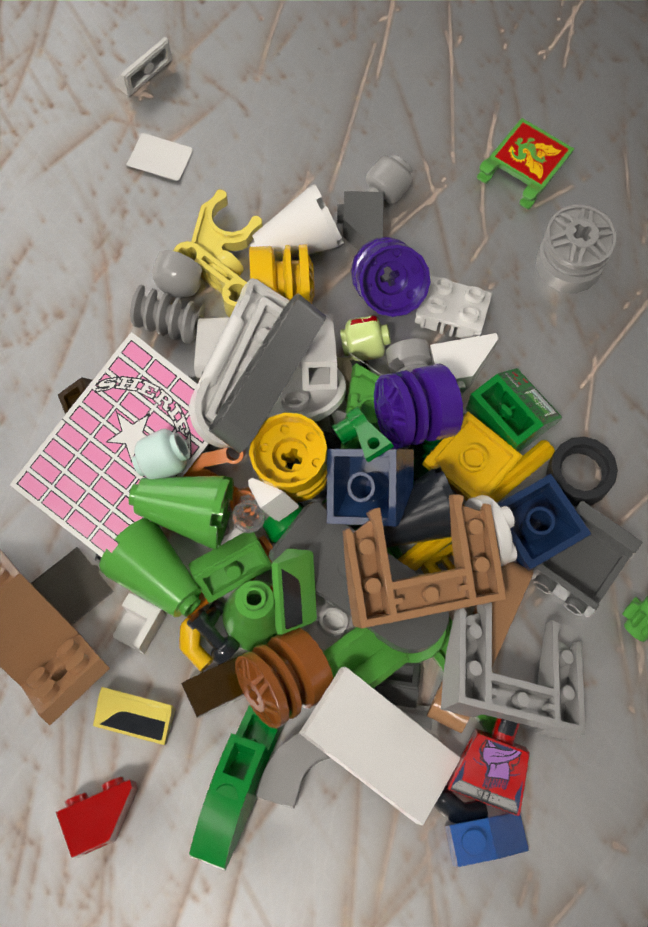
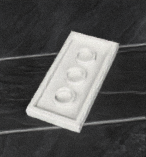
M347 667L339 669L299 732L304 738L419 825H424L461 759Z

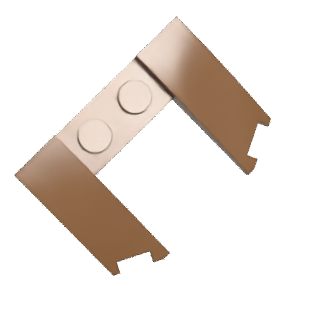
M459 494L449 495L455 569L393 581L380 508L368 511L366 514L370 520L353 533L350 528L343 530L345 569L353 626L362 629L505 600L506 593L491 505L482 504L480 511L462 505L464 496Z

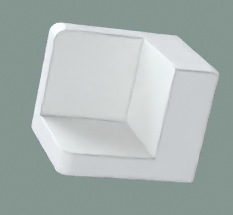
M129 593L122 604L126 613L113 633V637L132 649L145 654L166 615L160 608Z

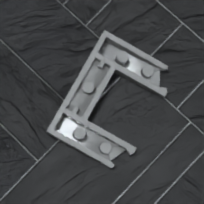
M492 602L477 605L478 613L467 617L464 608L455 611L446 651L441 710L473 718L484 714L536 727V733L564 740L585 734L582 643L579 640L573 642L568 648L558 639L561 625L554 620L547 622L540 656L538 684L492 673Z

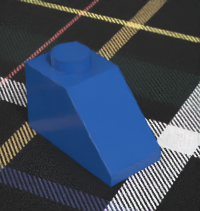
M508 813L444 826L452 865L455 867L496 860L529 851L521 815L517 816Z

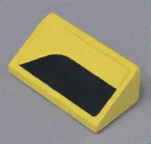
M101 687L93 726L166 745L176 708L169 704Z

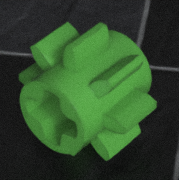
M648 596L643 601L635 597L622 613V615L628 618L624 622V627L634 638L646 642L648 640Z

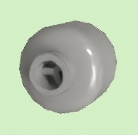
M397 155L392 157L382 156L366 175V183L370 187L367 192H383V201L391 204L397 203L412 185V168Z

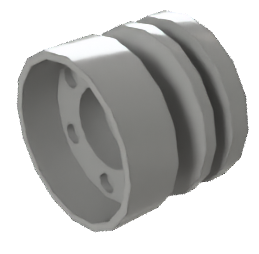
M574 204L561 208L551 217L536 254V268L540 278L549 287L562 293H579L591 288L598 282L616 245V230L612 221L602 211L589 205Z

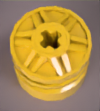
M307 244L299 245V260H291L290 245H285L282 261L275 260L272 246L249 247L250 279H257L289 301L299 293L312 304L315 296L314 269Z
M282 413L268 418L250 443L249 456L259 480L282 490L296 503L314 498L327 484L328 447L323 431L312 419L298 413ZM295 458L299 459L300 464H294L292 469L288 468L287 463H293Z

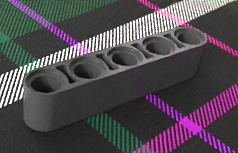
M299 293L286 304L210 425L209 432L238 453L243 452L255 438L326 319L324 313Z

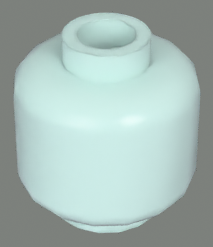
M160 429L136 443L135 456L132 458V463L136 472L140 476H146L148 479L173 477L186 468L190 452L187 443L179 433H173L168 429Z

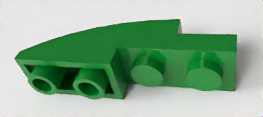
M250 705L236 735L230 734L207 791L189 852L190 857L224 871L227 869L257 799L255 791L284 726L282 725L277 729L270 728L257 716Z

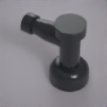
M215 600L207 612L204 609L197 611L187 621V625L192 630L197 629L213 647L211 657L220 665L237 652L240 644L231 636L223 637L214 627L219 616L222 615L225 606L223 602Z

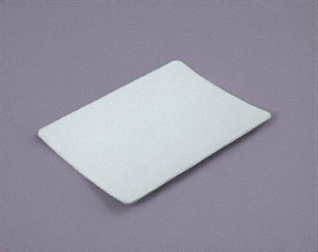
M141 133L126 165L178 181L189 161L193 148Z

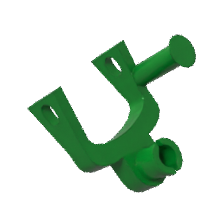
M358 406L346 413L347 418L336 425H332L343 445H346L347 442L358 436L368 463L394 447L392 442L367 420Z

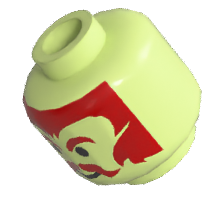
M375 315L350 319L346 322L345 329L340 330L345 356L350 355L355 361L381 358L385 354V345L391 344L388 324L381 325L379 318Z

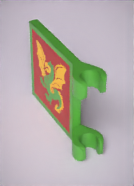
M521 118L491 156L482 162L477 179L487 184L498 168L504 170L528 185L523 191V197L519 204L529 210L541 192L571 156L574 148Z

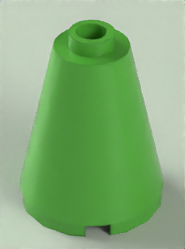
M227 476L141 478L138 484L132 485L128 502L129 505L133 506L136 515L208 548L218 549V546H221L230 517L228 505L229 500H233L234 479Z
M145 518L132 523L115 538L119 544L111 553L106 549L103 553L99 566L100 571L107 578L171 616L179 617L183 615L187 617L199 606L201 590L158 524L150 522Z
M267 581L246 582L235 589L225 603L222 616L224 629L228 636L233 637L240 644L239 648L248 652H252L254 647L258 645L268 646L270 639L277 635L273 583Z

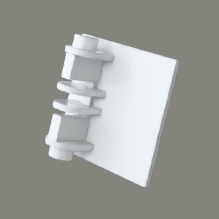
M430 276L431 283L428 294L417 309L415 323L421 324L420 328L437 331L438 324L441 322L439 331L441 334H443L445 324L452 325L449 333L451 337L455 327H458L455 337L465 339L480 336L492 293L484 291L479 287H469L455 283L447 278Z

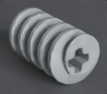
M140 284L134 293L131 303L130 318L132 325L138 328L144 326L145 330L150 332L156 330L162 336L169 334V337L174 340L181 338L182 342L186 344L192 343L197 335L198 319L205 317V305H202L197 313L194 312L193 301H189L185 309L182 308L181 297H177L171 305L169 304L170 294L164 293L159 301L157 300L158 293L156 289L152 288L148 296H145V286Z

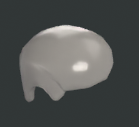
M164 250L159 252L152 269V277L156 286L162 292L168 293L171 297L188 298L195 295L203 280L200 277L202 272L201 266L190 257L176 251Z

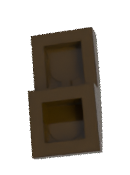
M238 657L181 683L197 718H201L232 701L237 702L245 697L235 671V661Z

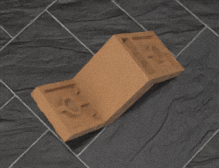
M0 549V667L22 687L39 716L48 725H51L110 668L74 626L29 582Z

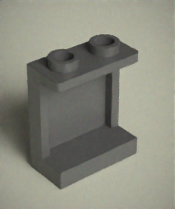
M581 501L575 510L591 532V535L532 569L534 571L532 579L534 580L533 584L539 590L549 595L553 593L564 601L563 605L570 612L578 616L584 615L588 618L597 610L600 601L643 542L584 501Z

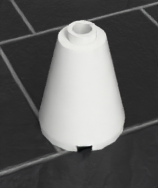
M314 184L252 235L255 242L249 245L250 247L272 246L275 260L282 261L285 245H290L291 259L299 257L300 244H307L308 253L313 254L339 247L344 242L327 206L321 199L322 196L317 186Z

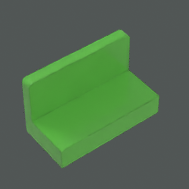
M355 627L323 652L332 670L333 679L341 667H347L373 689L409 661L407 653L392 649L376 638L375 634L367 628L361 629Z

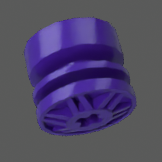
M391 237L373 239L363 245L353 259L351 267L352 284L364 302L378 314L390 317L407 315L418 308L426 298L431 283L429 267L419 253L401 240ZM386 267L392 270L389 273L390 279L388 280L382 277L385 274L384 268Z
M439 363L415 368L412 372L404 370L381 375L375 383L374 408L381 433L392 442L394 449L422 444L425 439L427 441H435L453 437L461 430L463 422L461 392L455 376L445 365Z

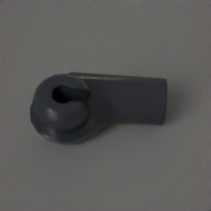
M447 785L434 805L436 811L455 824L488 818L485 803L477 800L463 802L451 790H448Z

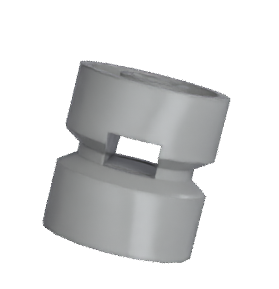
M411 338L396 342L385 351L388 368L391 373L404 370L412 372L413 369L429 366L432 362L428 342L421 338Z

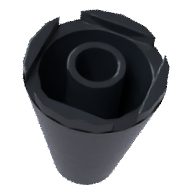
M440 465L432 468L413 482V489L399 526H383L386 548L451 538L449 495L454 494Z

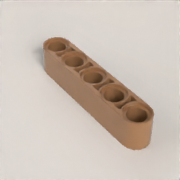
M515 561L501 566L506 599L492 602V667L534 573L533 570L528 571ZM476 605V607H475V609H474L472 615L478 613V612H477V605ZM442 679L426 716L462 734L470 717L441 710Z

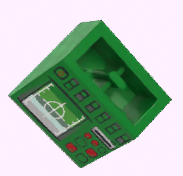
M518 368L496 374L472 392L465 409L519 453L563 418Z

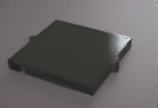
M78 547L31 582L72 625L114 592L98 573L100 568L97 565H92Z

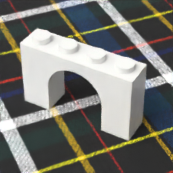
M333 313L325 314L326 319L299 363L302 371V391L337 389V356ZM230 317L198 319L194 361L197 384Z

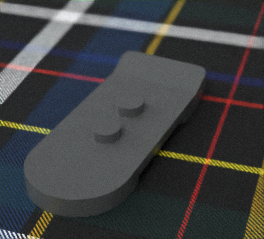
M309 503L304 506L270 550L269 558L273 562L287 548L313 552L316 593L352 618L343 541V530L350 527L346 524H327V510L320 503ZM387 553L392 581L419 576L414 570ZM449 611L367 627V629L373 632L376 638L394 650L403 653H419L434 646L442 637L448 625Z

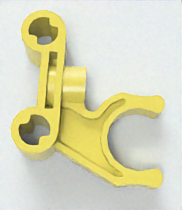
M219 189L210 200L201 205L191 242H181L175 246L173 251L190 257L201 266L202 272L200 277L222 294L226 315L230 317L237 304L234 300L239 299L241 290L247 282L239 277L244 272L242 264L228 251H239L247 248L253 240L252 235L263 225L262 219L259 216H253L248 225L239 231L228 232L218 228L213 222L214 217L218 211L228 205L226 192Z

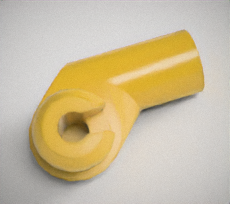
M185 618L180 625L179 648L194 666L202 672L214 660L200 645L201 634L197 629L192 630L187 625V621L190 618Z

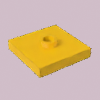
M467 411L463 416L461 430L457 435L444 438L427 456L422 465L428 470L440 465L451 489L457 494L464 496V500L467 501L480 495L489 496L523 455Z

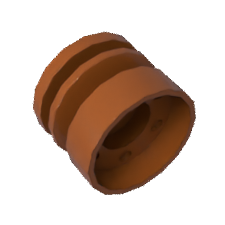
M301 628L285 634H277L270 639L268 646L258 645L254 647L252 652H245L238 656L235 661L236 675L246 700L257 716L270 728L275 729L284 725L289 719L296 718L301 713V708L310 709L317 705L333 680L332 670L326 656L317 642Z

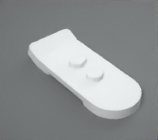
M251 278L242 288L238 302L190 400L189 414L195 431L204 441L220 448L231 447L209 432L210 425L278 316L289 302L288 299L254 278Z

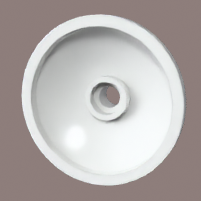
M299 364L265 421L272 416L282 413L302 414L312 419L315 423L328 417L339 408L345 398L346 383L343 374L337 368V389L302 391V371Z

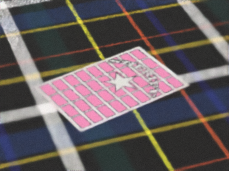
M131 332L10 483V486L102 557L106 549L112 553L119 544L115 540L118 534L132 523L143 519V517L134 513L133 506L129 505L128 502L132 485L138 484L141 478H147L146 476H140L132 463V458L135 456L136 443L160 429H168L173 433H179L187 443L190 458L187 459L186 468L173 477H183L209 444L197 434L189 414L190 400L197 383Z

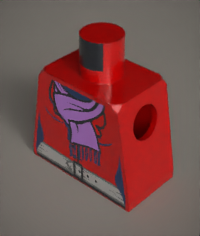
M497 718L492 734L475 729L460 755L459 763L447 782L448 790L519 816L529 762L528 749L514 742L520 723Z

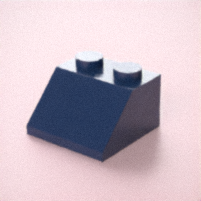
M327 449V524L364 525L370 520L366 513L371 509L380 508L383 526H399L413 489L414 450L389 449L368 463L362 449Z
M552 474L498 503L500 507L507 506L512 511L514 526L510 530L512 541L517 551L516 561L528 571L591 535V532Z

